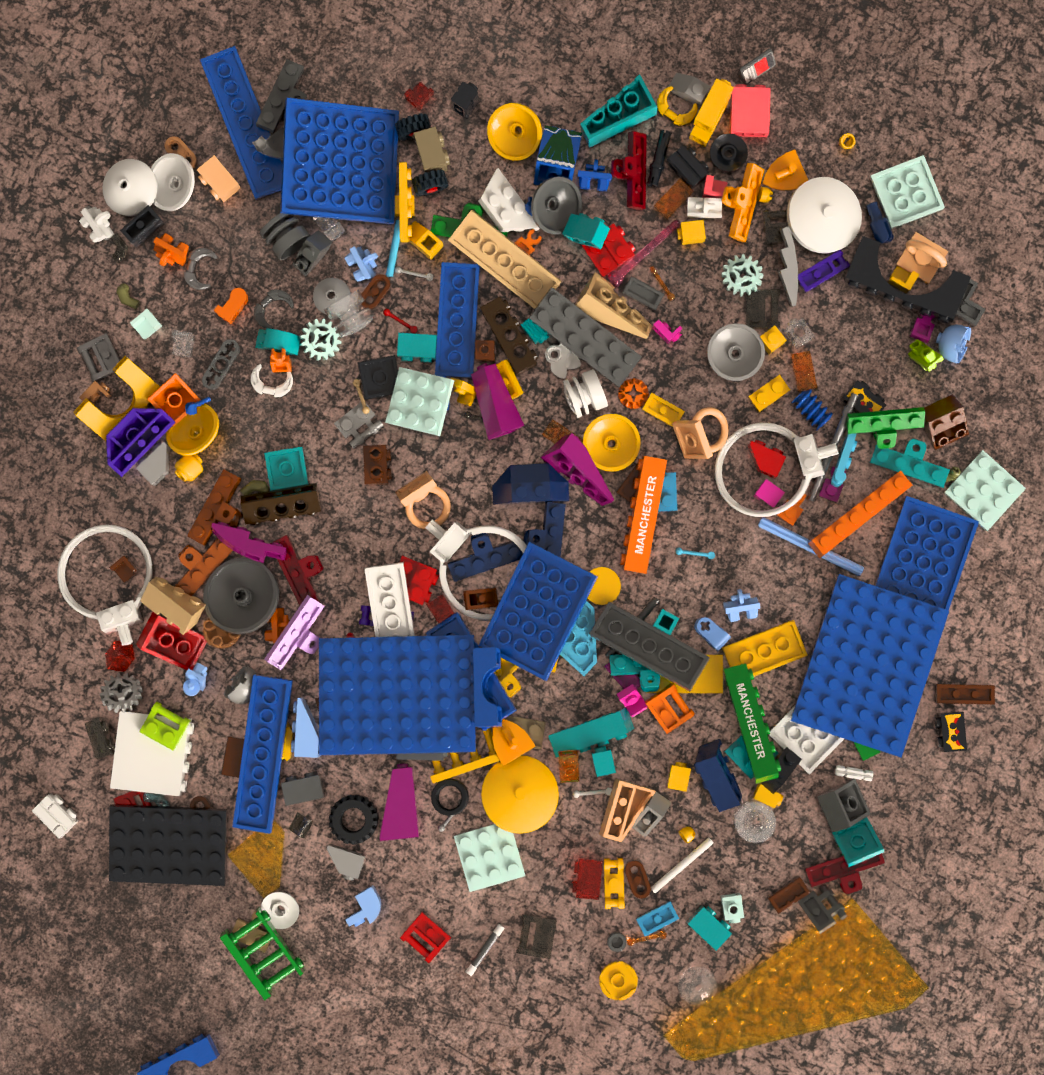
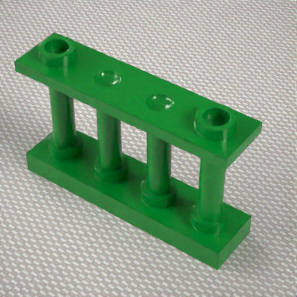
M259 906L256 908L255 913L258 917L235 933H230L226 929L221 933L220 939L265 1001L271 996L272 986L295 970L301 976L304 971V963L299 956H294L270 922L271 917L266 910L262 911ZM263 923L269 933L247 948H241L237 943L239 942L238 939ZM274 939L280 948L259 963L252 964L249 959L250 954ZM285 954L291 964L268 980L263 979L260 975L261 970Z

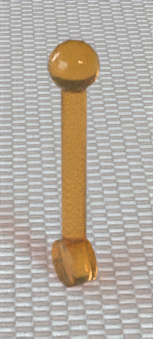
M654 266L650 267L651 272L667 293V298L670 301L674 300L675 295L668 290Z
M660 931L656 935L638 939L630 938L627 944L633 946L634 943L651 939H665L667 934L665 931Z

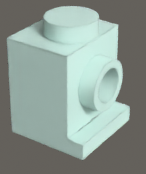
M741 894L721 895L724 920H729V923L741 922L740 918H744ZM732 906L737 907V911L735 913L730 912V908Z

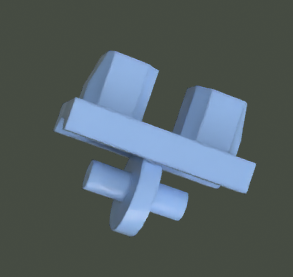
M353 246L350 248L351 252L344 259L349 266H353L356 263L360 269L353 273L356 281L361 282L366 279H373L376 276L373 268L377 266L374 261L378 258L377 253L371 254L368 249L363 251L361 247L356 248Z
M737 589V595L731 596V601L723 602V608L729 621L734 622L740 620L739 612L746 611L747 619L757 618L760 603L757 597L750 598V593L743 594L741 589Z
M196 663L193 670H187L185 673L186 681L183 684V691L186 695L194 696L199 690L203 691L205 689L207 667Z

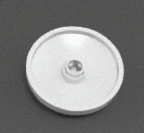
M830 177L810 179L799 186L789 200L787 222L794 238L810 251L822 254L837 252L849 245L860 230L862 221L860 203L854 192L837 179Z

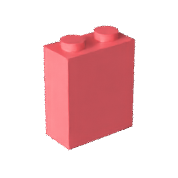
M745 84L735 85L730 97L729 134H735L739 137L767 138L770 125V88H766L765 85H755L754 87H747Z

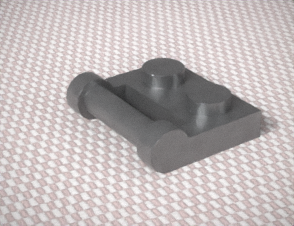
M107 333L76 348L87 365L92 383L115 373L112 369L120 359ZM91 348H93L103 371L101 372L97 371L88 352Z

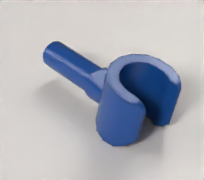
M210 397L197 402L186 403V414H197V407L211 401Z

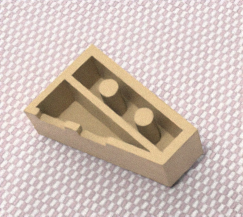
M155 577L149 581L140 600L157 615L159 613L163 614L167 618L166 622L172 625L174 623L180 628L179 632L182 635L198 623L206 606L199 598L186 594L183 589L170 585L167 580L160 577Z

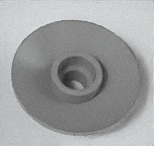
M326 278L315 287L313 301L320 312L334 316L341 314L348 308L351 301V292L347 284L342 280ZM330 292L335 293L332 299L328 298Z

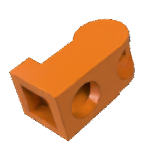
M235 288L231 291L230 298L223 307L217 305L213 311L231 325L247 304L248 295L244 289Z

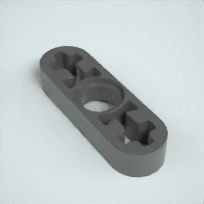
M228 339L223 342L203 375L202 383L207 389L215 390L220 386L239 354L240 346L235 340ZM232 344H234L233 347L235 348V351L229 352L228 356L231 357V359L228 360L225 356H222L221 354L224 353L226 355L228 352L226 346H231ZM220 359L226 361V367L223 370L216 368V362ZM212 369H214L217 373H220L221 375L219 377L216 374V376L214 377L216 383L210 384L209 386L207 378L213 377L214 373L211 371Z

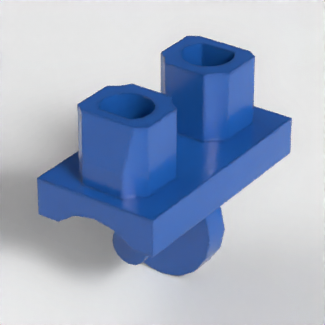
M594 159V165L586 164V170H593V172L578 170L579 189L589 190L590 180L598 181L597 191L607 192L612 175L611 173L597 172H605V166L598 165V160Z

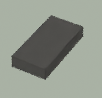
M633 276L630 277L622 294L653 311H656L664 296V293Z

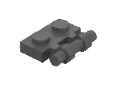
M822 885L819 888L822 892L821 895L817 896L812 891L798 901L820 934L836 924L833 916L838 915L841 920L847 917L844 906L838 903L834 897V892L828 889L826 885ZM825 901H828L832 906L828 910L823 905Z

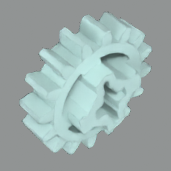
M742 254L739 259L735 255L734 261L728 259V265L723 266V270L726 271L722 272V277L725 278L723 284H728L727 291L733 289V295L740 292V296H743V293L746 292L749 296L751 289L756 292V285L761 286L762 284L760 279L763 278V273H759L762 271V266L757 267L758 260L752 262V256L745 259V255ZM750 267L753 269L755 276L751 273ZM742 273H745L743 278L739 277ZM730 275L734 278L735 283L732 282Z
M317 319L313 320V324L307 323L308 329L303 328L301 330L305 334L299 336L300 339L304 340L300 344V346H305L306 348L303 352H309V358L316 356V361H319L321 356L323 360H327L328 355L330 357L335 356L333 351H339L336 345L342 343V341L337 340L341 336V333L336 334L335 332L338 327L332 328L331 321L325 324V319H322L320 323ZM317 327L324 328L327 331H320V329H317ZM309 334H310V336H311V343H310V344H309ZM326 335V337L323 338L324 340H322L321 343H317L315 345L319 337H323ZM318 348L324 352H317L314 349Z

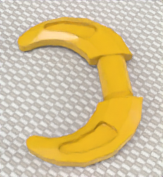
M673 86L665 88L657 99L658 111L662 116L665 114V116L674 121L673 124L685 125L690 123L697 114V103H694L689 113L677 115L668 109L669 105L667 102V96L673 90Z

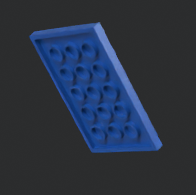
M905 496L874 586L949 610L979 521Z
M529 542L479 646L482 648H499L501 658L547 681L598 576Z

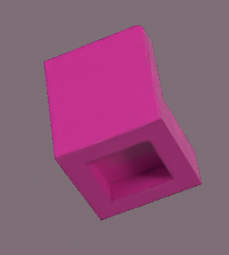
M765 479L753 496L758 500H763L771 507H775L785 492Z

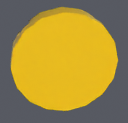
M606 567L594 568L590 572L597 575L598 578L587 599L598 605H606L608 602H613L618 597L621 589L618 575Z
M613 961L608 963L600 973L599 985L602 992L610 999L625 1000L637 988L638 977L636 972L626 962Z

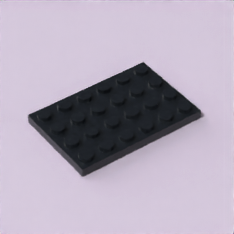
M110 805L109 881L225 886L227 809Z

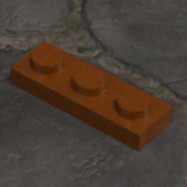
M936 684L935 703L995 705V685Z

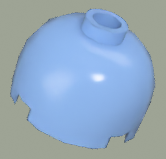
M955 324L947 327L943 333L940 332L936 343L939 344L940 355L950 362L960 363L967 350L966 342L967 340L970 341L971 328Z

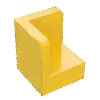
M897 266L887 283L907 294L920 274L915 271L909 273Z

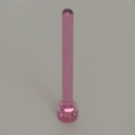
M674 220L619 271H612L607 276L609 281L615 287L623 283L624 276L680 225V222Z

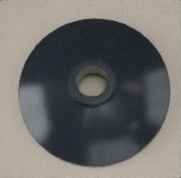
M723 134L717 137L711 145V161L722 171L731 172L738 170L747 160V145L742 138L735 134ZM725 152H731L732 156L726 157Z

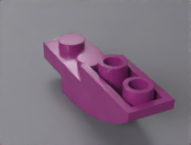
M218 522V524L212 523V532L215 536L238 554L264 563L266 556L285 561L286 548L282 544H268L258 538L251 540L250 531L244 527L233 528L223 522Z

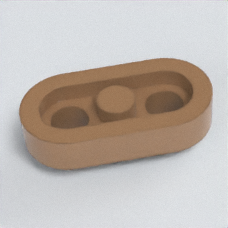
M173 136L166 140L165 150L168 154H179L186 159H191L192 169L196 167L197 158L195 154L179 137ZM178 145L177 150H172V147Z

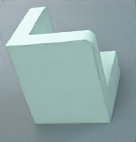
M148 309L144 310L130 322L131 326L136 329L144 340L162 327Z

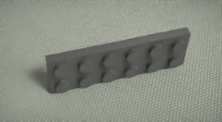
M552 287L528 318L617 387L622 385L642 357Z
M608 602L589 633L594 639L689 692L710 660V657L611 602Z

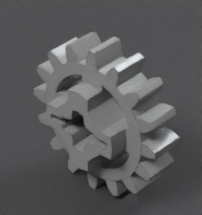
M117 673L115 678L112 675L110 676V681L104 680L105 686L100 687L102 693L99 694L103 705L107 706L109 711L114 708L115 713L119 709H122V712L125 713L126 708L133 710V704L139 705L137 699H142L141 693L143 690L139 679L136 680L134 675L129 677L128 673H125L124 676Z

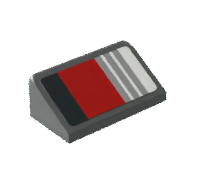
M771 48L739 68L737 75L745 85L776 65Z

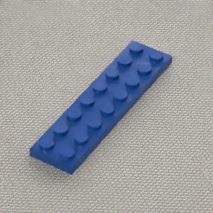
M233 46L200 59L255 200L281 191V160L258 152L252 144L260 136L267 140L270 132L256 126L261 109L236 47Z
M258 674L253 675L232 826L234 828L268 834L272 833L293 680Z

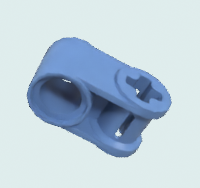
M699 618L694 623L695 631L717 652L731 638L726 631L709 618ZM701 622H702V623H705V622L708 623V624L706 625V627L708 628L707 630H706V629L701 630V627H702V625L700 624Z

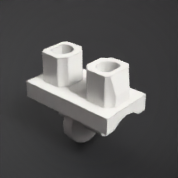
M688 197L687 217L722 218V198Z
M96 207L82 209L81 213L83 216L79 222L83 227H91L93 229L89 236L93 242H100L114 235L109 227L108 219L111 215L108 211L102 212L100 208L97 209Z

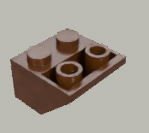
M953 394L924 407L925 421L923 428L934 450L969 435L964 408Z

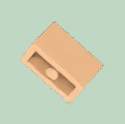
M215 155L197 169L200 174L198 176L199 180L204 186L208 184L212 188L210 193L216 200L220 198L225 202L241 189Z

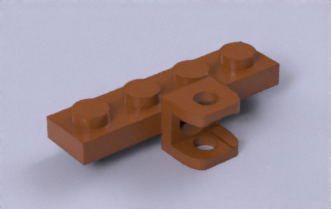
M223 469L187 537L205 546L213 533L212 523L217 524L220 521L228 524L230 527L238 525L242 512L228 503L242 480L240 477Z
M218 538L203 554L195 547L186 545L178 554L180 562L189 570L174 587H179L186 594L193 596L233 550ZM192 554V557L186 558V555Z

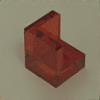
M419 82L413 90L408 89L404 96L411 105L420 111L434 96V90L432 88L428 89L422 82Z
M443 595L426 604L438 624L455 614Z
M115 640L105 654L107 669L125 672L135 659L133 644L122 646L121 641Z

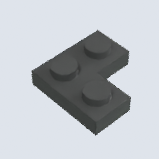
M970 279L955 316L976 326L986 309L969 300L978 285L976 281Z

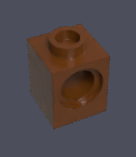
M475 340L476 363H495L494 340Z

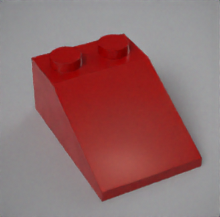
M152 612L136 645L140 650L180 668L193 670L207 643L204 635L193 629L182 635L179 632L180 628L174 623L172 625L166 622L167 618L163 614L159 613L157 615Z

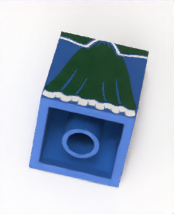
M545 125L536 162L534 185H540L551 177H564L573 182L582 136L581 132Z

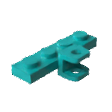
M911 439L908 442L904 454L888 448L879 449L878 445H876L870 461L872 464L895 472L901 470L904 475L944 488L950 469L923 461L926 443L916 439ZM913 445H919L920 450L915 452Z
M623 654L609 655L611 676L640 674V686L643 692L658 691L660 685L659 674Z

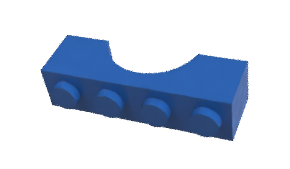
M497 647L473 648V653L470 655V661L473 665L471 683L474 684V692L471 693V701L474 704L472 722L475 723V727L479 728L502 727V707L495 705L489 699L486 692V684L493 672L501 668L500 649Z
M200 1034L192 1039L193 1042L186 1045V1043H183L175 1048V1052L171 1054L166 1052L158 1056V1061L144 1063L140 1066L141 1069L137 1072V1075H168L170 1066L181 1060L191 1061L198 1067H201L217 1059L220 1054L210 1034L206 1036Z

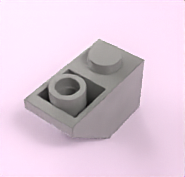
M165 442L156 444L152 448L153 452L148 457L144 456L138 462L139 465L136 467L153 486H156L169 473L170 447Z

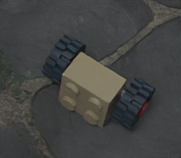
M425 113L414 114L413 116H407V118L398 120L395 123L399 139L402 141L415 139L424 169V174L415 176L412 179L416 196L431 195L447 188L449 185L445 172H448L447 166L450 165L447 150L442 149L445 146L441 131L437 132L436 126L431 127L428 115Z

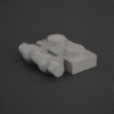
M360 402L334 423L346 439L351 435L355 437L350 442L353 449L358 445H363L368 437L372 434H377L378 430L384 426L380 420L374 424L370 421L376 415L367 403L366 406L370 409L368 414L362 412L363 406ZM366 424L368 429L359 435L357 430Z

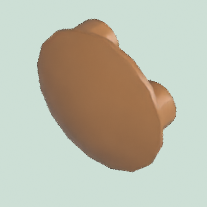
M210 618L203 624L204 638L209 645L215 648L224 649L231 647L241 636V634H233L220 629Z

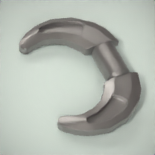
M198 248L187 257L188 264L186 271H184V278L189 286L196 290H205L211 287L210 284L200 283L193 273L195 263L201 258L208 256L217 259V255L207 248Z

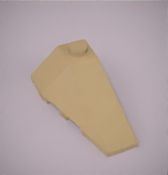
M595 272L579 295L575 305L598 322L647 339L652 325L636 309H631L627 305V299L624 296L620 298L613 290L615 287L609 281Z

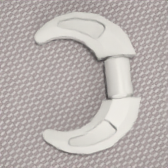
M259 364L253 369L251 384L254 390L261 395L266 393L274 395V397H282L290 391L293 385L292 374L287 372V378L283 384L276 388L264 386V383L259 378V371L262 365Z

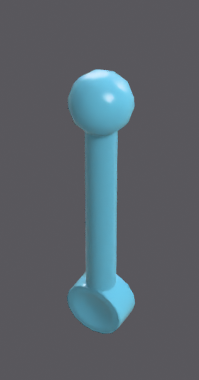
M680 547L675 550L677 555L689 554L705 556L709 559L715 558L714 552L682 550Z

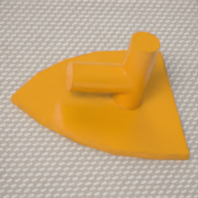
M795 149L778 157L771 164L765 174L763 185L772 189L786 191L795 190L808 181Z
M503 719L502 727H493V747L503 766L536 747L526 731L511 721Z

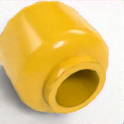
M196 454L184 455L175 463L176 470L174 472L182 481L192 482L203 471L201 464L203 461Z

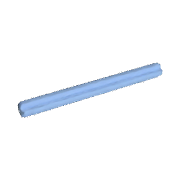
M765 517L760 519L758 524L760 528L816 555L808 545L811 540ZM831 550L821 557L857 576H860L864 570L863 566Z

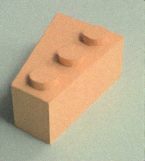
M615 778L599 834L602 837L622 842L656 791Z

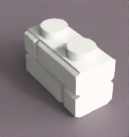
M48 794L32 812L58 838H62L78 822L76 819L77 814L71 808L67 809L63 805L64 801L59 795Z

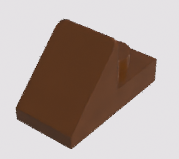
M496 588L463 591L465 610L493 608L499 605Z

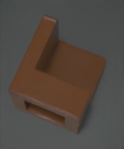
M125 555L109 567L112 571H115L124 583H127L140 572L133 561Z

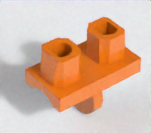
M167 233L160 239L158 237L155 238L153 250L157 252L156 257L160 258L159 264L161 266H165L167 263L173 265L174 262L181 266L185 265L186 256L189 251L187 244L180 242L177 247L172 246L173 238Z
M276 608L273 616L267 622L271 623L272 630L265 631V641L275 643L289 623L288 615H284V608Z

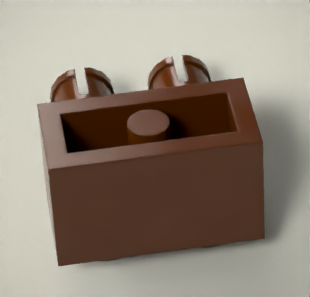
M387 445L363 446L365 485H388L389 480H392V468H388V461H391V449H387Z

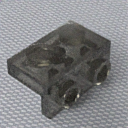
M104 717L86 722L85 727L95 758L100 759L114 754L115 744L109 736V725L104 720Z

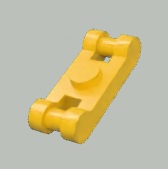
M604 858L605 909H611V907L625 908L623 858H617V860ZM610 868H617L618 873H610ZM611 893H618V899H611Z

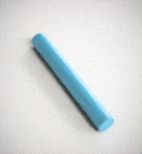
M400 220L395 222L386 271L387 277H393L400 242Z

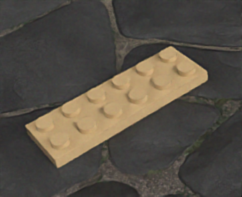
M473 210L469 212L448 240L534 309L551 287L556 290L562 280Z

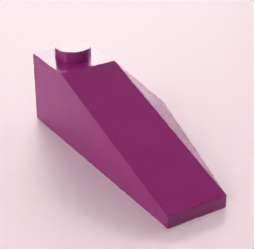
M573 433L562 437L540 457L545 463H549L559 474L561 472L570 478L568 482L572 485L575 483L581 486L583 492L601 506L614 501L586 447Z

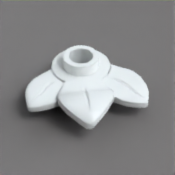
M562 344L551 345L545 351V358L551 363V371L559 378L565 379L567 369L572 370L581 366L579 358ZM554 351L558 353L556 358L551 357V353Z

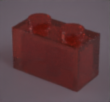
M579 857V862L575 861L574 873H577V881H573L572 893H576V898L599 900L602 859Z

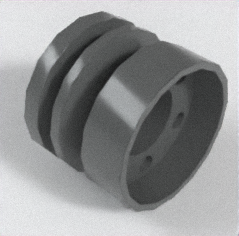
M280 213L276 215L259 233L263 239H266L265 242L268 245L275 243L272 251L279 260L287 259L301 249L305 240L311 236L303 225L295 227L299 220L297 217H293V214Z

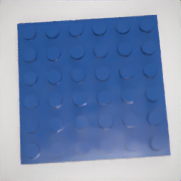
M286 98L280 213L394 224L398 134L395 123L399 120V111Z

